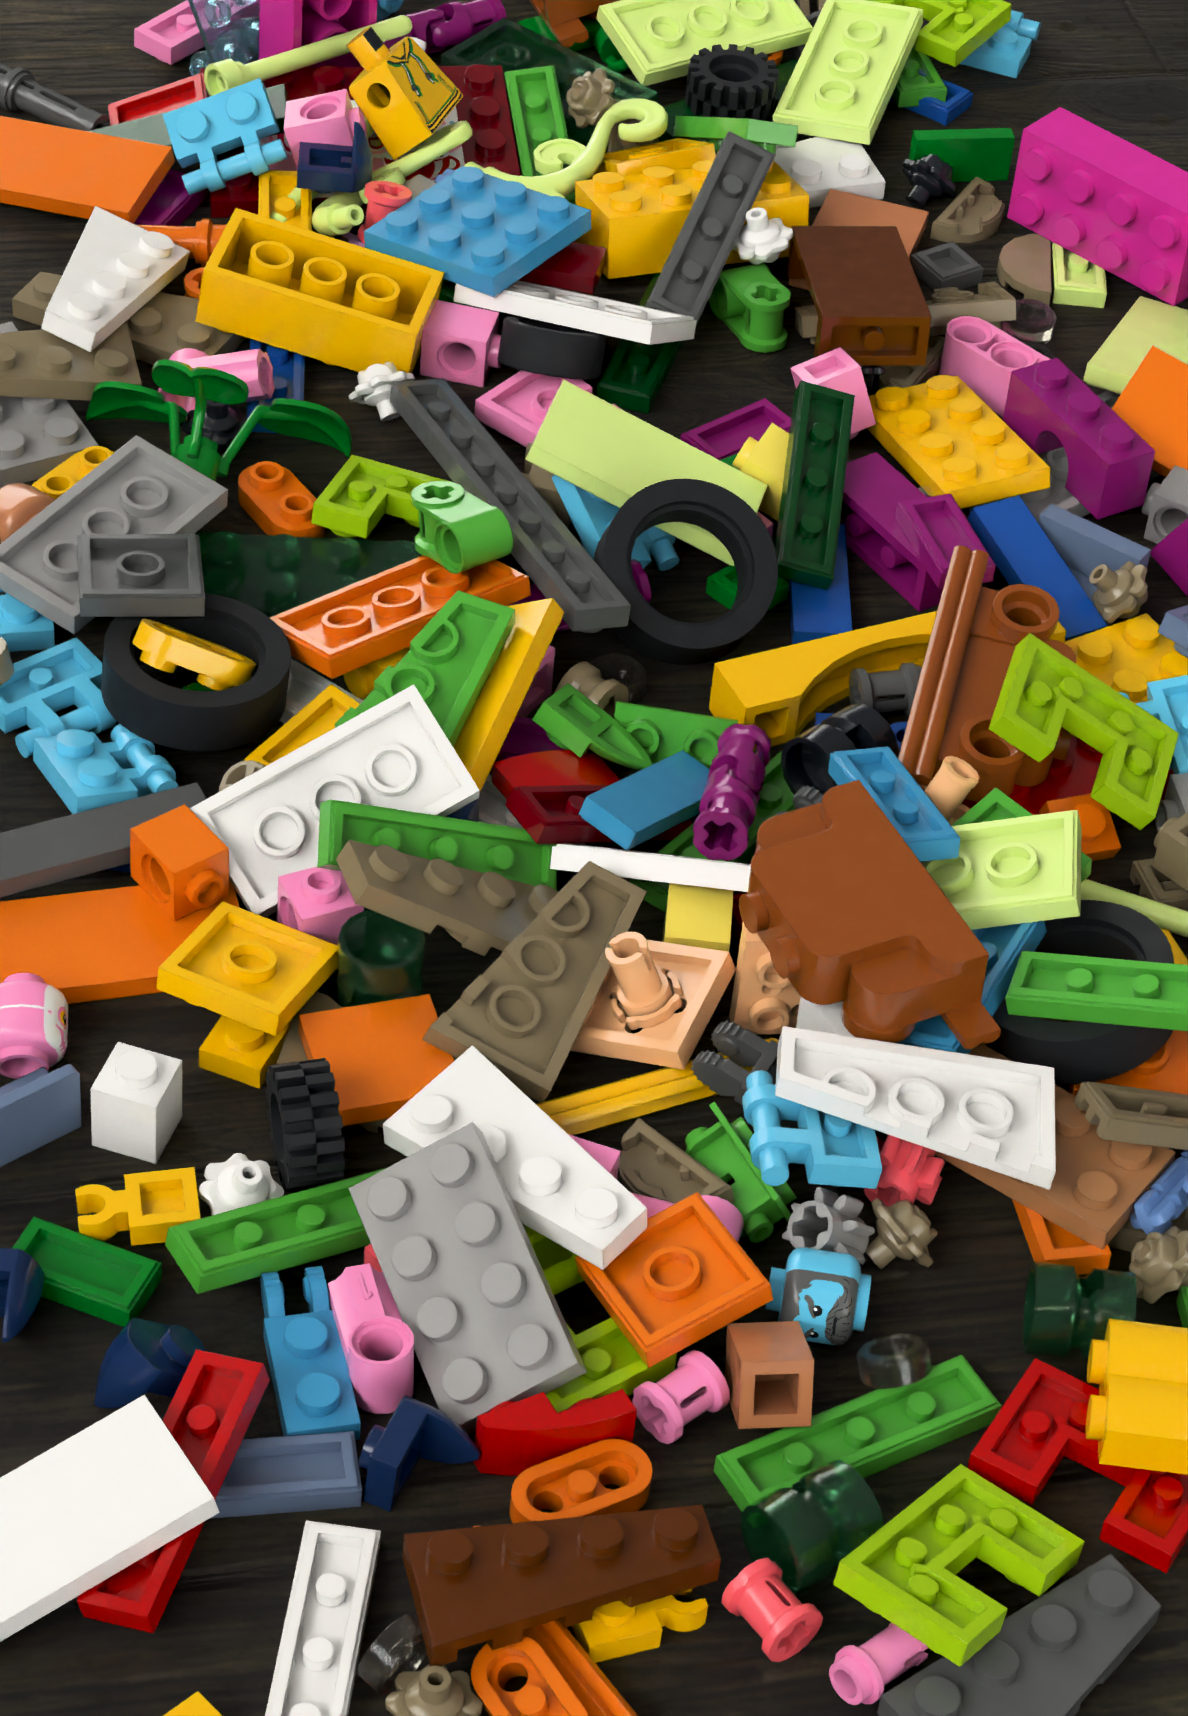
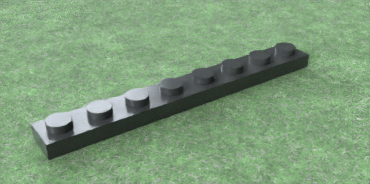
M444 378L392 382L389 402L452 481L461 485L465 491L489 505L496 506L503 512L509 522L513 536V548L510 554L546 599L553 598L564 611L562 619L572 631L596 633L604 628L627 626L631 604Z

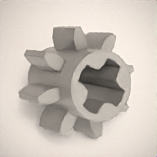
M818 1187L814 1194V1200L806 1201L802 1204L794 1202L791 1205L793 1212L788 1221L787 1231L782 1233V1238L790 1241L794 1248L807 1247L846 1253L855 1256L860 1264H864L866 1260L863 1254L867 1249L869 1236L875 1233V1229L866 1225L858 1217L864 1205L861 1200L845 1194L839 1197L838 1193Z

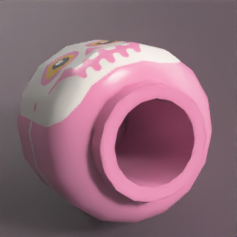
M12 974L6 977L4 982L0 983V1074L9 1078L19 1079L42 1067L48 1071L49 1067H52L64 1057L67 1048V1000L61 991L52 985L46 984L45 980L36 974Z

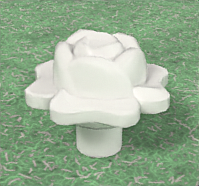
M752 208L747 211V224L742 226L732 250L739 252L740 259L748 260L752 264L772 263L778 259L780 252L788 249L789 240L794 236L793 229L784 226L780 218L769 220L767 211L764 208Z
M393 362L373 364L368 366L366 371H360L357 375L359 384L355 387V391L348 396L350 402L377 407L380 419L383 422L400 417V414L389 402L392 382L415 380L414 375L398 371Z
M242 1153L233 1154L225 1162L208 1164L204 1172V1177L207 1181H204L198 1189L199 1197L210 1206L212 1215L284 1195L283 1188L272 1179L268 1163L262 1160L250 1161Z

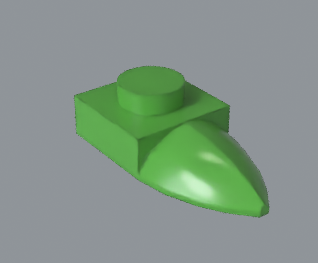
M569 683L546 699L532 719L546 731L547 736L554 744L562 749L571 750L580 758L591 750L608 761L635 770H642L653 765L643 747L630 732Z

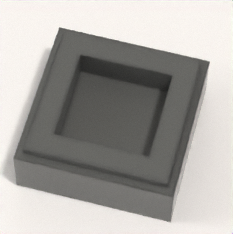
M953 241L912 254L910 259L915 276L933 292L934 289L956 287L958 290L978 285L982 281L984 268Z

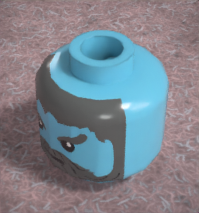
M798 1247L788 1256L786 1269L771 1267L769 1283L771 1284L773 1300L766 1303L765 1310L778 1311V1322L799 1321L806 1341L836 1346L843 1345L849 1340L853 1330L864 1331L872 1276L861 1274L859 1261L853 1255Z

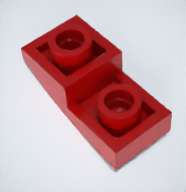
M571 750L533 752L494 762L491 782L506 800L512 788L518 786L611 785L620 780L597 754L587 752L580 758Z
M624 1389L597 1399H582L574 1403L567 1410L559 1413L556 1412L544 1392L519 1401H505L493 1407L489 1412L477 1416L475 1444L481 1451L479 1459L473 1461L479 1473L518 1476L529 1467L601 1440L622 1439L633 1443L637 1409Z

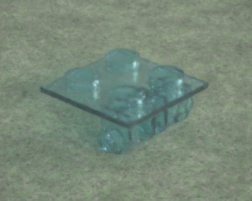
M188 0L206 51H198L191 57L189 71L192 76L199 74V68H206L209 64L225 59H231L235 62L239 61L243 64L259 60L260 0Z

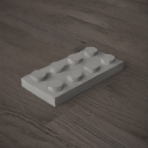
M13 322L0 324V333L18 331ZM0 396V488L7 484L25 483L40 479L75 453L90 446H99L66 399Z
M136 435L0 544V589L72 634H75L94 618L80 617L77 535L195 534L227 507L228 489Z
M473 1122L349 1188L402 1321L413 1332L414 1350L440 1411L457 1422L468 1435L476 1431L477 1416L489 1412L496 1405L505 1401H519L541 1392L547 1394L587 1372L484 1134Z

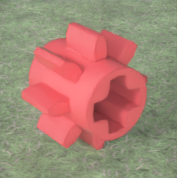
M888 1134L885 1140L876 1136L883 1169L877 1188H864L866 1197L871 1202L878 1198L886 1206H891L897 1201L906 1199L914 1204L915 1199L927 1205L932 1204L942 1180L940 1173L945 1164L944 1160L934 1157L935 1150Z

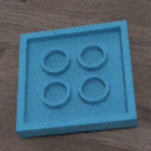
M462 166L364 231L365 248L445 272L443 279L495 297L591 230V210L569 203L563 197L549 196L526 188L520 182L506 181L485 174L479 168Z

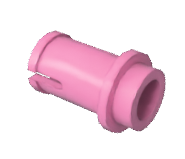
M890 1623L887 1628L859 1647L847 1645L836 1653L835 1661L829 1669L831 1684L836 1693L848 1704H874L884 1693V1686L913 1666L920 1665L928 1658V1654L924 1652L928 1647L901 1628Z

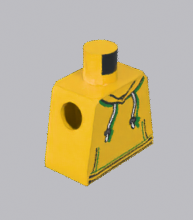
M370 26L346 45L364 68L349 86L350 94L362 109L364 116L394 161L432 136L463 97L460 90L410 37H404L388 49Z

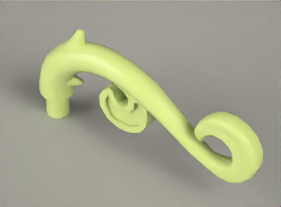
M634 98L621 100L613 104L598 121L587 146L571 139L562 138L549 140L538 145L533 152L535 169L543 174L542 176L510 175L495 167L489 166L484 168L472 161L464 166L479 168L485 174L506 181L520 182L526 188L549 196L565 198L566 195L575 191V181L589 180L600 167L611 130L615 123L627 119L640 120L641 122L635 124H619L618 133L620 139L629 142L652 141L661 137L667 130L668 114L664 107L655 101ZM563 164L569 165L568 167L563 169Z
M466 120L458 121L434 132L432 136L415 146V152L373 171L371 181H389L402 185L406 181L405 178L469 140L473 135L469 122ZM365 188L354 193L337 192L323 201L313 212V228L322 235L332 237L344 235L353 226L361 224L364 219V213L360 206L368 203V199L364 196Z

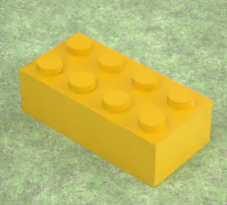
M773 160L751 209L757 207L764 208L767 211L769 220L780 218L784 226L789 228L792 226H808L809 194ZM698 161L692 165V168L677 170L664 166H652L645 168L643 174L626 176L616 172H601L595 174L591 180L575 181V205L591 210V230L575 241L577 243L607 248V259L603 274L608 279L661 273L713 161ZM789 247L785 251L780 252L778 258L789 257ZM731 250L725 265L749 261L740 259L739 252Z
M235 208L203 269L195 322L214 327L225 333L237 334L308 356L328 365L340 366L356 372L366 371L368 366L373 364L393 362L398 371L412 373L421 353L423 329L436 300H439L445 272Z

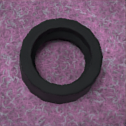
M521 316L507 317L503 321L498 361L514 369L541 375L569 379H597L601 375L607 335Z

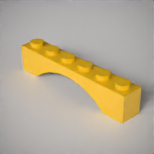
M937 611L714 663L709 710L714 717L738 720V724L756 725L765 731L771 740L770 747L787 743L800 734L806 724L815 718L816 713L822 712L826 707L849 696V677L852 669L864 668L867 673L899 670L900 665L907 662L920 665L922 668ZM1059 621L1050 639L1064 643L1067 631Z

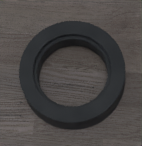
M696 479L665 480L645 487L634 494L619 509L598 542L593 559L631 604L628 625L611 629L628 646L646 657L676 665L706 663L720 658L735 649L750 634L769 609L778 580V563L775 547L765 524L757 513L744 500L731 491L716 484ZM667 522L689 523L709 531L726 547L736 567L738 586L736 598L731 609L716 619L700 623L677 621L658 612L644 599L633 578L631 555L636 538L647 529Z
M205 593V617H115L110 623L104 639L101 694L105 706L115 720L130 732L150 742L188 751H217L235 748L264 736L281 719L286 705L291 649L280 627L261 611L228 597ZM149 619L238 652L254 661L256 667L251 680L230 689L220 691L184 690L166 685L146 674L139 667V664L142 663L139 659L142 650L132 642L141 620Z
M1081 900V916L1044 921L1047 932L1034 951L1174 964L1171 945L1162 930L1152 920L1126 906L1096 900ZM1004 998L992 1016L1001 1029L1000 1037L994 1042L986 1044V1046L1014 1062L1053 1067L1055 1084H1081L1082 1082L1087 1083V1081L1096 1082L1109 1079L1141 1065L1160 1050L1171 1036L1173 1030L1082 1021L1053 1022L1028 1016L1008 1015Z

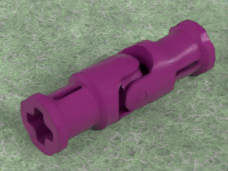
M472 0L462 4L459 1L447 2L435 9H426L406 14L405 16L409 17L412 21L410 33L383 43L389 49L404 37H415L427 43L425 53L429 55L442 51L449 45L455 47L465 45L470 41L471 37L488 33L495 36L501 34L503 29L506 28V11L501 0Z
M733 724L726 728L718 739V754L712 760L699 806L700 815L696 818L693 826V843L702 855L711 860L731 861L741 856L748 846V830L755 819L760 799L759 793L763 788L766 776L765 767L769 764L771 757V740L765 731L752 724ZM754 744H756L757 747L755 748V752L753 753Z

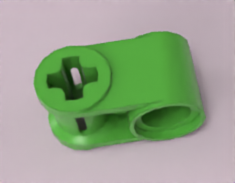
M764 263L721 271L708 299L714 315L728 326L747 349L767 353L781 350L786 346L788 333L783 327L784 310L790 305L791 300L789 289L771 274V271Z
M450 481L423 483L411 491L412 505L418 509L420 532L415 536V550L419 554L433 559L450 573L458 574L500 559L511 553L513 548L512 531L507 518L496 506L487 504L465 491L461 485Z

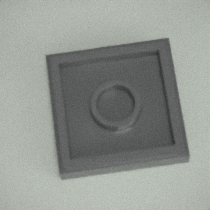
M77 535L80 617H205V592L199 535Z

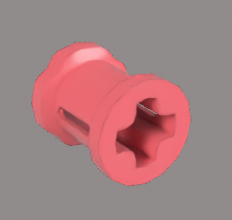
M371 181L365 184L364 196L368 199L365 223L358 229L357 238L365 244L364 231L385 218L390 212L411 201L412 191L401 184L389 181Z
M763 1558L746 1566L727 1585L722 1595L721 1603L729 1613L735 1616H742L763 1640L761 1649L771 1662H781L794 1656L809 1644L819 1631L823 1616L814 1604H802L781 1580L783 1573L781 1568L769 1558Z

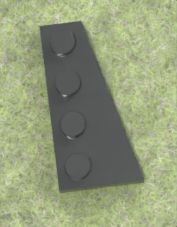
M1110 1553L1005 1618L1001 1631L961 1667L942 1657L882 1694L877 1714L879 1716H1075L1079 1712L1081 1702L1095 1686L1103 1684L1156 1624L1162 1605Z

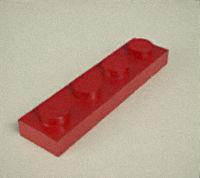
M196 1349L162 1421L214 1499H216L270 1380L264 1363ZM205 1521L79 1595L77 1603L83 1616L154 1634Z

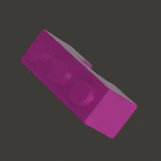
M1058 358L1013 370L1010 377L1003 421L1037 455L1064 447L1068 459V475L1065 488L1097 520L1142 506L1145 500L1155 450Z

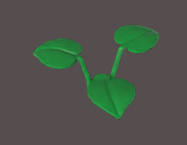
M162 359L156 361L152 369V378L156 385L165 392L195 397L196 405L191 435L184 437L183 444H181L180 423L186 421L187 411L174 402L165 401V397L160 392L151 388L117 381L100 382L94 387L86 413V421L130 418L169 423L171 456L215 482L217 476L227 477L230 463L257 423L279 434L329 445L345 454L347 458L350 456L352 448V437L349 427L336 412L312 402L277 398L272 401L271 407L257 405L221 457L217 453L218 444L209 438L202 437L207 400L223 404H240L247 400L249 388L243 380L227 372L209 367L192 368L186 363L175 360Z

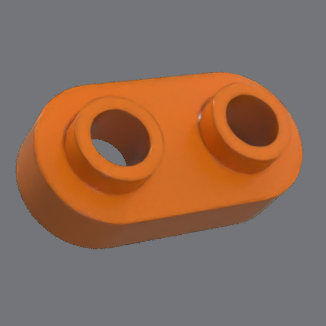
M262 461L247 467L240 473L238 478V502L272 541L283 547L300 549L313 546L322 540L325 534V527L311 524L313 504L317 499L290 470L272 461Z
M605 1439L529 1467L517 1476L512 1485L510 1499L512 1523L638 1511L649 1498L653 1473L652 1463L648 1455L639 1446L622 1439ZM615 1484L620 1486V1488L611 1490L604 1487V1485ZM548 1509V1510H552V1511H554V1512L548 1513V1512H542V1511H539V1510Z
M523 1635L522 1641L494 1650L487 1643L477 1653L471 1668V1680L478 1698L482 1701L483 1707L489 1716H588L580 1700L543 1648L535 1640ZM516 1676L528 1678L526 1684L520 1690L514 1692L504 1690L505 1684L511 1678Z

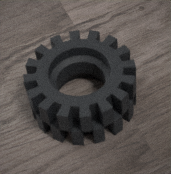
M720 44L712 45V52L703 48L699 50L698 55L694 54L691 57L685 95L687 107L691 106V112L695 116L702 113V117L756 120L760 118L765 121L770 117V113H773L779 76V69H776L777 64L774 60L767 61L768 55L763 52L754 55V48L747 46L744 51L737 50L738 45L729 44V48L723 50Z
M325 1058L269 1065L267 1067L268 1072H266L267 1087H265L269 1106L267 1108V1118L271 1127L269 1134L271 1144L274 1146L275 1166L278 1165V1177L280 1182H282L283 1189L290 1190L319 1186L343 1180V1170H345V1159L342 1151H345V1143L341 1134L343 1122L342 1115H339L338 1106L340 1102L338 1092L334 1090L335 1079L333 1072L330 1073L329 1062Z

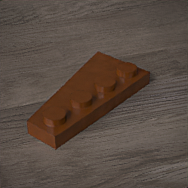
M702 1505L404 1534L402 1554L430 1666H443L456 1662L459 1649L487 1641L492 1650L522 1641L524 1629L558 1619L564 1628L592 1620L593 1611L596 1607L618 1600L628 1607H634L718 1581L721 1557Z

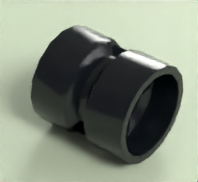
M853 703L826 718L821 724L789 740L782 750L781 768L784 779L794 795L802 786L806 787L807 785L820 790V793L824 795L830 788L838 786L828 773L830 753H834V751L888 746L898 758L899 749L896 736L885 718L866 704Z

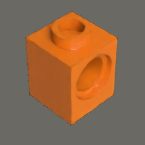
M185 804L130 829L131 877L173 921L199 909L207 908L229 896V848Z

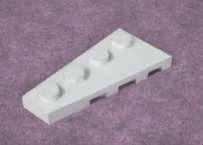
M473 1045L383 1123L384 1144L408 1157L473 1122L484 1134L521 1222L602 1270L647 1228V1207Z

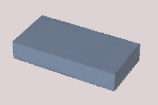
M354 1431L243 1439L215 1499L220 1513L214 1515L211 1519L361 1507L362 1487Z

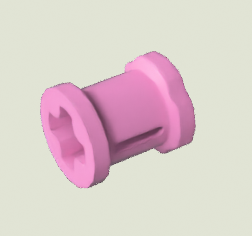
M692 1350L680 1357L677 1369L658 1382L646 1381L634 1388L632 1403L637 1409L636 1415L644 1428L659 1442L670 1444L681 1438L683 1427L705 1411L714 1413L727 1406L730 1400V1392L725 1377L711 1358L700 1351Z

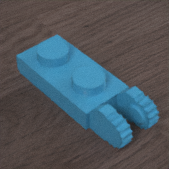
M322 1266L305 1269L302 1285L309 1313L285 1316L283 1283L280 1281L277 1271L261 1273L260 1287L265 1316L263 1338L283 1436L354 1431L355 1440L360 1439L361 1422L352 1382L349 1377V1369L333 1312L330 1310L328 1288Z

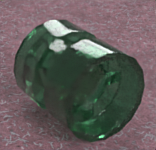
M366 910L350 917L341 927L338 937L337 966L339 972L336 979V1002L344 1008L422 995V971L425 956V937L423 931L372 910Z
M1033 1261L1029 1270L1024 1300L1022 1324L1023 1351L1029 1354L1065 1357L1072 1348H1079L1083 1358L1088 1360L1091 1340H1104L1109 1318L1135 1322L1137 1301L1135 1273L1092 1268L1086 1277H1079L1073 1265Z
M830 1460L804 1474L798 1482L792 1485V1489L789 1487L779 1488L748 1505L741 1514L742 1535L752 1561L755 1562L759 1559L769 1558L775 1562L783 1571L781 1580L794 1595L827 1577L833 1570V1566H838L843 1558L884 1526L882 1512L874 1493L864 1478L851 1465L841 1460Z

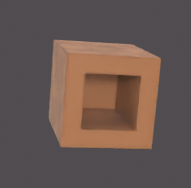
M799 1321L728 1324L725 1379L730 1392L729 1404L738 1429L811 1426L814 1358Z

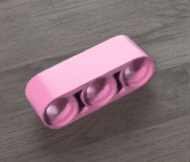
M960 316L952 319L947 324L939 374L958 376L995 413L1003 417L1011 372L1051 359L983 319L972 316Z

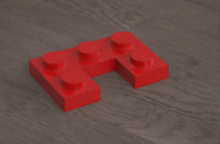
M1035 1358L971 1452L967 1468L1005 1492L1033 1505L1064 1456L1125 1486L1104 1520L1099 1540L1167 1574L1188 1539V1475L1099 1464L1098 1440L1086 1439V1417L1090 1395H1099V1389Z

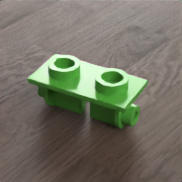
M616 701L614 719L638 741L653 764L684 750L709 769L712 760L718 754L717 743L719 736L729 726L738 724V720L620 701Z
M714 1101L709 1106L719 1122L710 1128L698 1127L692 1130L685 1138L687 1146L685 1153L724 1182L728 1183L732 1179L735 1180V1183L730 1186L732 1187L735 1200L733 1205L738 1208L743 1216L744 1226L740 1237L749 1238L754 1243L761 1242L771 1235L774 1230V1223L783 1217L789 1221L791 1213L786 1205L797 1199L787 1182L779 1186H770L763 1182L760 1169L755 1167L751 1160L749 1140L753 1135L752 1131L742 1117L729 1123Z

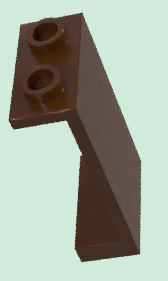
M792 226L791 229H793L794 236L790 239L787 276L788 279H806L818 314L814 357L841 347L860 366H925L932 316L897 227Z

